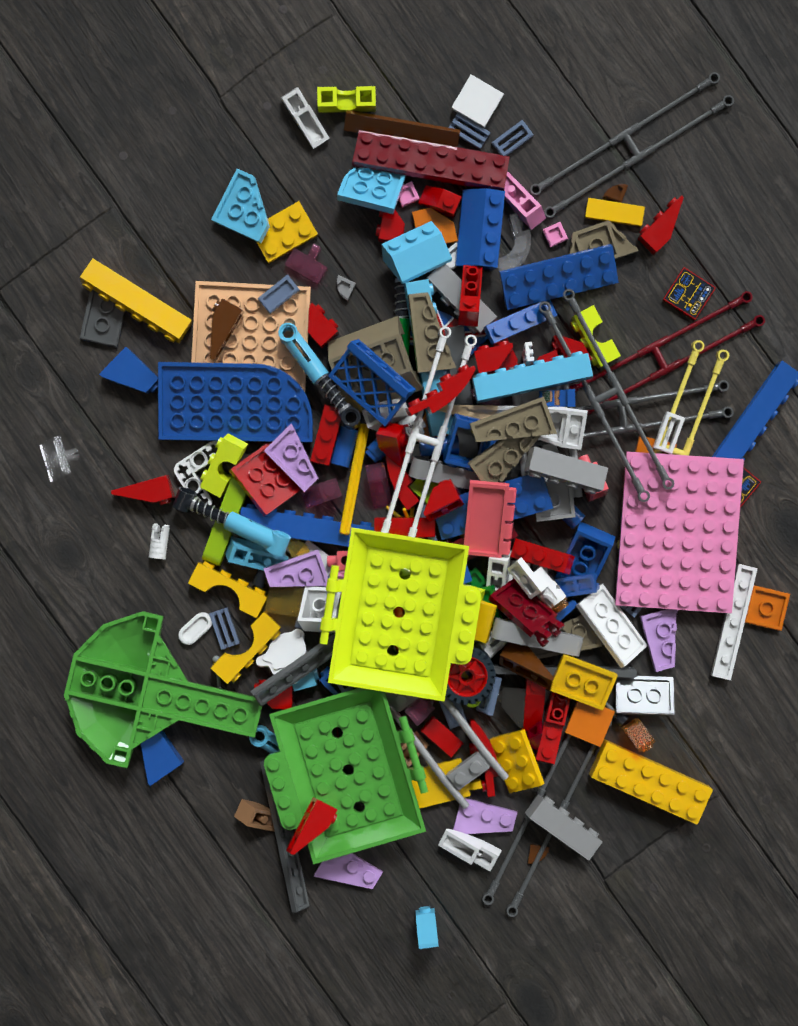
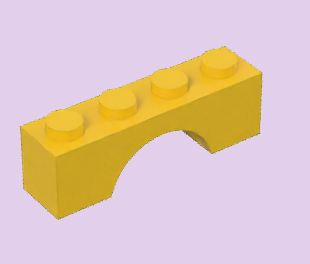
M207 561L197 564L188 584L204 592L216 585L228 586L238 595L240 602L239 610L255 618L259 617L269 597L265 595L266 591L255 587V589L249 587V583L243 579L235 580L231 578L232 574L225 570H221V572L215 570V565Z
M265 611L251 624L254 634L252 646L246 652L239 655L224 653L211 666V669L227 684L230 681L234 683L241 676L240 670L243 667L247 669L255 661L252 658L257 653L260 655L268 647L266 643L270 639L274 641L281 633L279 631L281 626Z

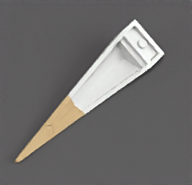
M445 405L443 408H441V409L438 410V411H442V412H445V413H446V412H447V409H448V405ZM453 405L451 414L454 415L456 413L483 419L516 406ZM548 407L557 434L541 435L538 440L562 448L581 450L587 410Z

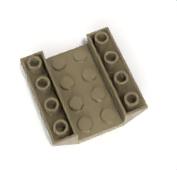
M399 316L328 342V361L331 370H333L346 352L349 343L359 339L416 389L415 392L423 390L417 371L412 369L401 337L405 333ZM352 353L348 357L349 366L357 365L356 357ZM362 367L363 378H371V370L368 367ZM349 368L350 378L359 379L358 368ZM339 369L336 373V376L341 380H346L345 369ZM372 380L364 381L365 392L373 391ZM376 380L377 391L386 390L385 382ZM359 381L351 382L352 390L355 393L361 392ZM336 384L341 396L345 397L344 400L350 403V406H353L359 412L365 409ZM396 392L391 393V400L401 397ZM386 393L378 394L379 402L387 401ZM374 394L365 395L366 402L369 405H374Z

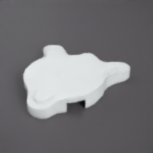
M295 629L292 632L280 634L271 642L267 652L256 659V664L261 668L269 667L272 674L275 675L307 653L304 632L301 629Z

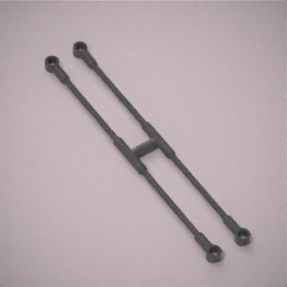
M716 72L711 73L707 79L697 84L691 91L641 122L633 124L608 140L606 144L558 174L545 179L539 184H533L530 187V194L538 196L542 190L552 185L555 180L624 140L633 157L623 162L621 166L570 198L562 200L554 206L547 207L544 211L546 218L552 219L557 212L567 207L575 199L623 169H628L655 152V149L708 116L714 115L724 108H730L734 103V98L731 95H726L721 102L711 107L709 111L641 152L630 137V135L641 129L643 125L696 92H701L710 85H716L720 80V75ZM711 76L716 77L717 81L713 82ZM725 99H729L731 104H726ZM537 187L539 192L534 193L532 188ZM552 210L553 215H547L546 211Z
M567 289L563 293V299L569 303L574 314L577 315L613 387L595 396L590 385L587 384L586 380L581 381L583 389L632 478V483L638 493V500L646 502L649 500L650 494L644 489L639 478L636 477L599 403L617 394L657 467L656 470L662 480V487L666 490L672 489L674 487V480L669 478L663 465L660 464L629 405L630 402L614 372L611 371L580 312L581 309L574 298V291ZM570 292L572 298H567L565 294ZM545 301L540 303L539 311L544 314L549 325L552 326L567 356L571 357L572 353L556 325L557 322L550 310V304ZM542 305H547V306H548V310H547V311H543V310L541 309V306H542ZM666 480L671 481V487L665 486ZM641 493L647 494L646 500L641 499Z
M721 380L714 384L712 391H727L729 383L726 380ZM721 383L725 384V389L720 388ZM709 385L684 390L682 395L698 392L706 393ZM678 391L643 397H628L629 405L638 404V402L677 396ZM620 399L600 403V406L604 409L613 407L618 409L620 426L611 428L614 435L637 431L634 424L628 425L625 406H622ZM588 405L572 409L593 410V407ZM727 406L721 410L703 414L701 419L730 418L733 416L734 411L731 407ZM725 409H728L730 412L728 416L724 413ZM697 415L684 417V422L696 420ZM662 421L639 424L644 429L661 426ZM602 430L584 433L583 438L607 435L608 432ZM537 440L532 447H541V445L550 443Z
M567 734L556 756L555 764H552L544 784L539 787L534 799L538 794L541 797L545 794V789L572 735ZM592 744L566 798L563 799L560 806L564 809H567L569 806V800L597 745ZM527 815L524 817L525 820L495 880L492 881L488 891L482 896V900L486 905H491L494 902V894L500 884L499 881L529 821H531ZM549 832L519 892L517 891L512 903L506 907V912L510 917H515L518 914L517 908L524 896L523 893L552 837V834ZM491 896L492 898L490 901H486L485 897ZM515 908L516 910L514 913H510L509 909Z

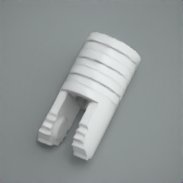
M155 523L153 524L149 558L166 560L169 525L162 526L160 534V526Z

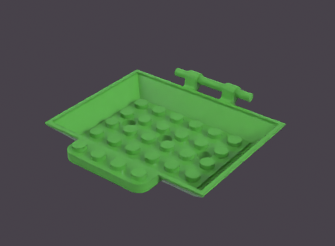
M356 688L269 714L280 751L271 753L265 758L264 768L281 825L287 830L297 829L313 797L338 809L335 822L308 843L313 864L426 832L412 785V780L417 781L421 794L428 792L425 782V771L423 766L420 765L414 744L415 737L412 728L409 727L407 717H399L402 730L396 731L385 692ZM335 727L343 730V735L339 738L334 737L332 734V730ZM400 743H406L413 767L407 768ZM350 764L353 766L354 772L349 775L345 774L343 767ZM362 802L365 805V809L360 812L356 811L354 804Z

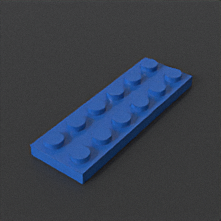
M611 244L499 271L507 310L562 297L567 289H572L574 293H579L619 283L613 246Z
M528 474L500 482L509 483V487L517 489L515 503H508L515 505L514 519L554 508L545 477L534 478ZM469 492L460 494L464 503L463 506L436 519L442 540L465 534Z

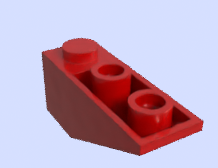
M682 195L678 199L674 197L666 205L668 209L664 213L660 211L653 218L655 222L651 226L647 224L639 232L641 236L638 240L653 255L671 239L684 198Z
M463 265L458 325L478 327L483 266Z

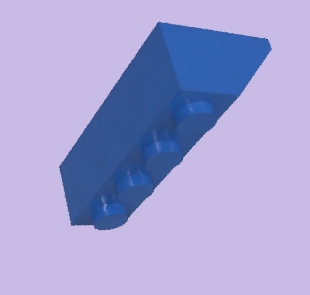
M487 188L462 190L456 267H463V265L483 266L482 270L493 271L498 268L505 191Z

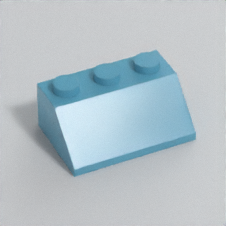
M432 221L382 244L383 261L401 284L452 261L443 235Z

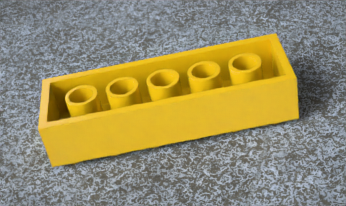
M606 739L603 740L589 772L591 778L697 825L713 791L709 785Z

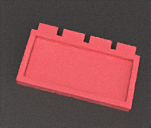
M470 480L464 545L469 546L468 555L502 558V555L510 554L511 540L508 539L512 538L513 523L507 521H513L515 505L508 503H515L517 489L509 487V483Z

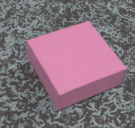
M412 181L402 187L399 196L402 208L420 200Z
M561 222L542 230L550 248L568 240Z

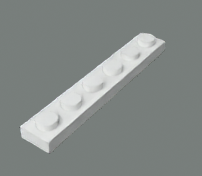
M737 564L732 613H725L711 676L731 680L758 568Z

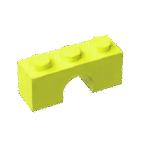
M375 86L356 87L352 91H341L337 87H317L318 111L346 112L351 110L357 112H376Z
M594 305L581 311L592 335L593 329L602 323ZM574 315L571 318L573 330L579 332L581 336L580 342H583L586 349H588L592 358V365H596L597 368L602 367L603 364L577 315ZM612 339L605 343L596 341L607 363L621 356Z
M229 433L223 438L220 437L215 446L218 448L216 454L213 453L208 461V464H210L208 471L204 470L200 480H202L200 488L220 498L226 492L232 477L223 470L222 463L230 462L237 465L242 459L248 444Z

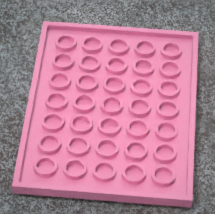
M626 451V458L636 477L639 478L644 489L649 492L650 498L646 502L638 500V493L625 467L615 605L732 613L744 459L655 453L669 478L674 480V487L666 490L662 487V480L649 453ZM666 480L665 486L671 487V481ZM641 493V499L646 500L647 494Z

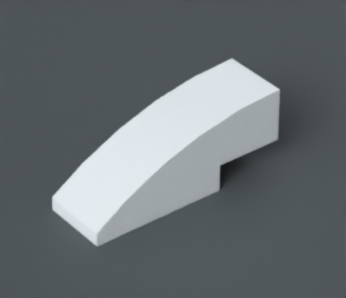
M298 87L281 97V100L313 149L329 139V136Z
M446 829L438 846L472 865L474 862L488 871L492 870L502 852L501 849L481 839L451 829Z

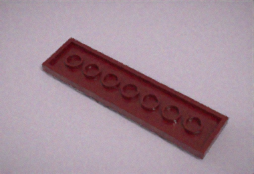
M359 130L352 166L480 189L487 188L504 191L510 156Z

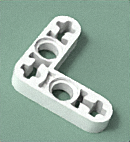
M218 441L209 442L178 462L174 467V473L182 486L188 488V484L191 481H196L199 488L195 492L198 494L203 490L204 493L200 495L203 499H208V504L211 506L213 500L208 491L200 488L202 482L196 472L209 465L208 456L203 450L206 449L207 452H210L213 449L212 445L216 446ZM198 454L203 455L205 458L202 465H196L194 462V458ZM180 466H187L188 469L186 470V473L188 474V476L193 474L194 477H191L184 482L183 479H185L186 476L183 473L179 474L178 471H180Z

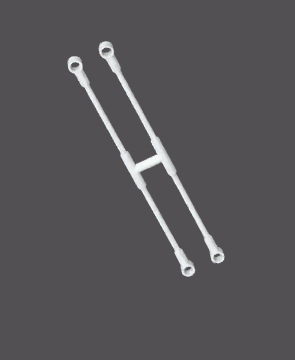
M441 327L438 331L439 340L436 347V355L422 400L427 398L425 394L430 392L441 352L444 350L447 338L451 335L449 327ZM443 329L448 331L447 336L442 335ZM468 335L464 339L465 347L460 367L466 365L472 347L477 343V338L474 335ZM469 337L473 338V344L468 343ZM456 397L448 405L437 439L419 434L424 409L418 412L412 426L405 450L406 455L381 532L389 533L392 523L391 518L408 461L413 453L416 441L435 447L414 522L408 533L409 537L416 536L418 530L416 528L436 462H438L448 430L447 425Z

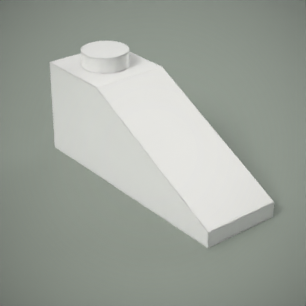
M510 551L509 555H502V558L489 557L486 586L494 585L497 591L508 583L509 571L507 568L511 563L510 555L512 551Z

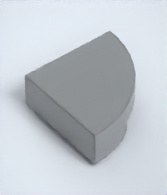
M338 275V291L348 301L356 283Z

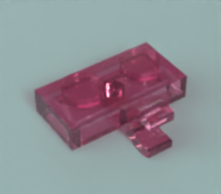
M316 244L312 245L308 255L294 248L285 263L287 267L316 284H319L328 269L315 260L321 251V247Z

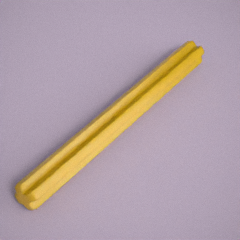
M360 424L339 530V533L342 535L350 534L369 433L367 424Z

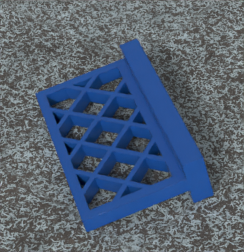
M359 339L353 340L349 343L348 349L328 376L381 424L387 426L416 389ZM351 353L356 357L357 365L349 366L348 357ZM362 367H368L371 370V378H363ZM349 368H358L359 379L350 378ZM339 369H345L346 380H341L336 376ZM372 380L373 391L365 392L364 381ZM376 380L384 381L386 390L377 391ZM359 381L361 392L355 393L352 390L351 382ZM396 392L402 398L398 403L392 404L391 393ZM386 393L388 404L379 405L378 394ZM374 394L375 405H369L366 402L365 395ZM380 407H388L389 416L386 419L380 415Z

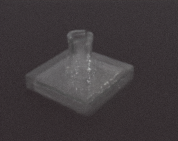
M61 436L53 437L40 445L50 482L70 474L71 469L68 462L79 460V454L73 455L78 452L76 448L65 451Z

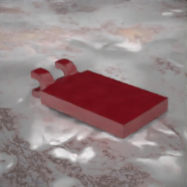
M512 579L492 593L488 599L492 604L497 605V608L528 636L532 637L535 635L542 647L549 643L547 639L551 636L555 638L561 634L560 630L564 627V624L556 619L558 614L537 596L530 599L515 579Z

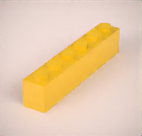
M93 258L80 276L84 288L89 291H96L99 293L98 296L107 302L109 300L114 302L116 308L123 312L125 310L130 312L135 320L146 322L151 330L162 332L165 334L164 337L173 343L174 341L180 343L192 325L191 319Z

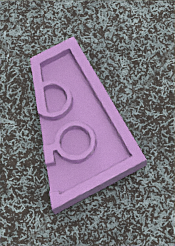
M291 423L264 451L305 492L318 479V476Z
M318 549L263 568L269 587L326 586L328 576Z
M663 609L640 616L655 672L675 667L676 613L678 610Z
M465 798L469 803L467 808L463 809L459 804L453 830L465 834L513 831L517 811Z
M351 853L321 862L314 877L373 889L383 871Z

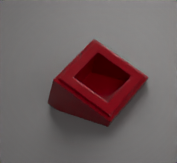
M538 721L527 731L529 743L535 750H538L542 737V721Z

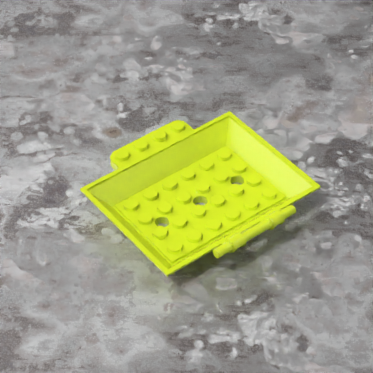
M351 528L344 579H337L339 566L331 565L330 578H327L326 584L327 597L324 617H321L320 644H327L329 631H336L328 683L445 702L451 663L464 665L471 660L479 616L481 592L475 586L463 584L469 546ZM407 568L410 570L411 576L408 579L401 578L399 575L401 569ZM335 592H342L338 618L332 617ZM396 607L404 609L405 614L402 617L394 615L393 610ZM391 645L397 646L399 649L398 654L390 655L387 651L388 647Z

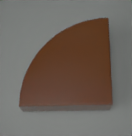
M618 184L612 186L605 192L603 198L622 203L628 185Z
M530 844L528 864H533L542 845ZM549 846L546 847L540 861L547 855Z

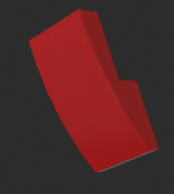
M433 716L420 730L451 758L463 745V742Z

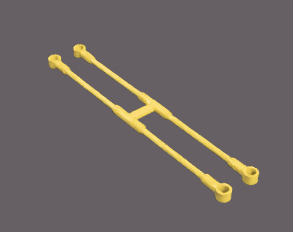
M696 340L691 344L692 352L688 360V367L670 413L675 414L692 367L695 365L699 353L704 349L705 345L700 340ZM696 343L701 345L699 350L695 348ZM727 350L717 351V361L712 371L713 375L691 434L687 438L683 450L674 448L673 455L689 456L695 441L693 439L716 378L721 372L724 361L729 358ZM721 352L725 353L724 359L720 357ZM669 417L667 426H666V428H665V431H664V434H663V437H662V440H661L659 446L662 445V442H663V440H664V437H665L667 428H668V426H669L671 417ZM655 449L654 453L662 454V451ZM618 540V542H617V548H618V549H619L620 540Z

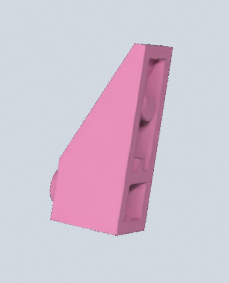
M507 172L504 199L518 217L532 230L546 219L542 206Z

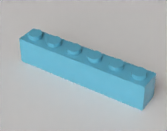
M582 351L572 353L571 357L564 358L563 355L553 357L552 361L549 362L538 360L534 361L533 365L525 366V364L516 365L512 370L506 371V368L497 369L494 374L487 375V372L478 373L472 379L476 401L477 403L591 379L593 373L588 353L583 354Z

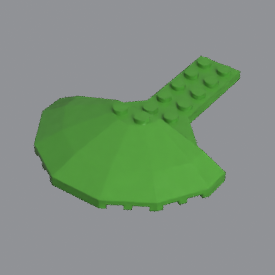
M145 611L103 624L74 653L64 693V698L70 710V716L76 728V734L106 764L128 768L133 749L178 720L255 738L262 706L259 705L254 696L189 682L161 638L164 616Z

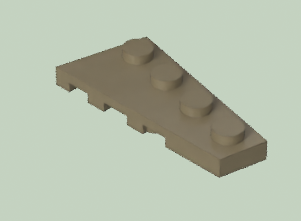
M544 397L469 423L475 442L557 434Z

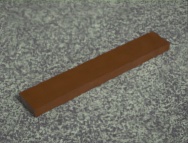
M351 110L346 111L345 131L359 133V130L452 147L458 146L459 129Z

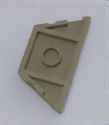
M608 220L573 232L569 254L611 244L614 257L618 259L638 252V248L633 246L626 239V236L619 232Z

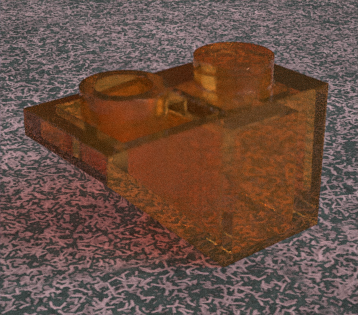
M637 717L621 727L638 752L650 750L653 747L652 744L656 742Z

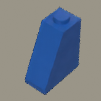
M127 347L99 374L105 379L147 394L158 390V376Z
M163 730L141 743L147 781L150 786L184 762Z

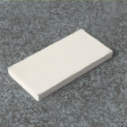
M601 584L597 593L589 594L576 607L618 665L623 668L648 645L622 609L615 605V600L606 587Z

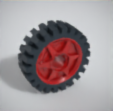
M473 647L472 658L467 664L451 663L446 696L451 701H455L458 704L463 703V705H468V703L476 704V701H482L483 697H487L489 691H492L496 674L493 663L485 652L477 647ZM470 671L471 675L469 678H461L463 672Z

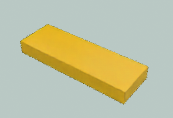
M588 198L585 218L601 221L609 220L613 223L641 227L645 207Z

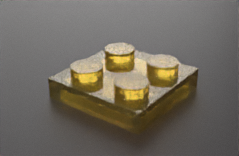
M305 586L270 587L265 612L298 618Z

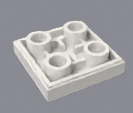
M470 75L451 109L485 128L504 93Z

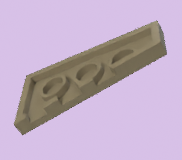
M429 293L409 294L408 302L417 373L429 372L436 355V347L439 340L438 331L441 326L439 325ZM445 343L444 350L441 352L436 371L456 368L447 343Z
M540 436L498 440L468 462V465L480 481L503 482L509 471L519 463V459L525 452L529 451Z
M582 614L563 623L564 627L560 631L584 637L581 651L602 647L601 640ZM529 647L538 659L562 655V653Z

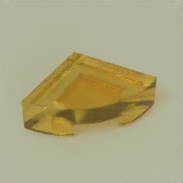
M290 539L288 548L292 558L310 552V549L304 542L298 539Z

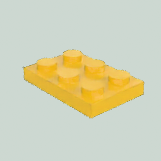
M298 201L268 218L270 228L262 243L257 242L267 262L271 263L317 237L318 233Z
M563 654L553 676L554 681L551 691L603 710L618 675L617 673Z
M525 729L489 739L498 763L509 775L505 780L509 793L539 787L544 784Z

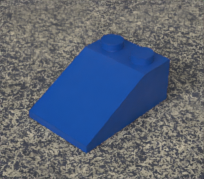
M580 522L566 551L567 554L575 556L570 575L557 571L555 578L597 573V580L613 547L615 536Z

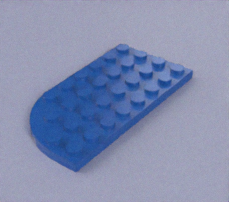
M158 362L159 439L219 440L220 437L223 438L229 433L242 441H274L292 423L301 442H313V414L309 399L298 382L286 372L270 365L256 363Z

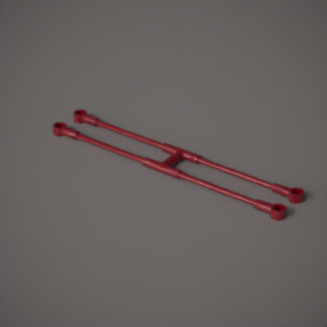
M743 292L740 297L728 302V305L669 336L666 335L638 350L637 353L610 367L611 371L652 352L661 368L651 373L649 377L624 389V393L627 394L683 366L689 360L690 355L667 365L659 348L677 336L728 309H733L743 303H749L753 298L751 292ZM744 294H747L749 296L748 301L744 300ZM762 315L755 316L752 321L740 326L738 330L705 346L699 355L740 333H745L755 327H761L765 323V318ZM756 318L761 319V324L756 323ZM606 370L595 374L591 379H587V384L606 375ZM580 382L570 386L569 389H575V392H577L583 385ZM616 394L605 401L616 400L618 396ZM594 409L587 410V416L592 414L591 412H593Z

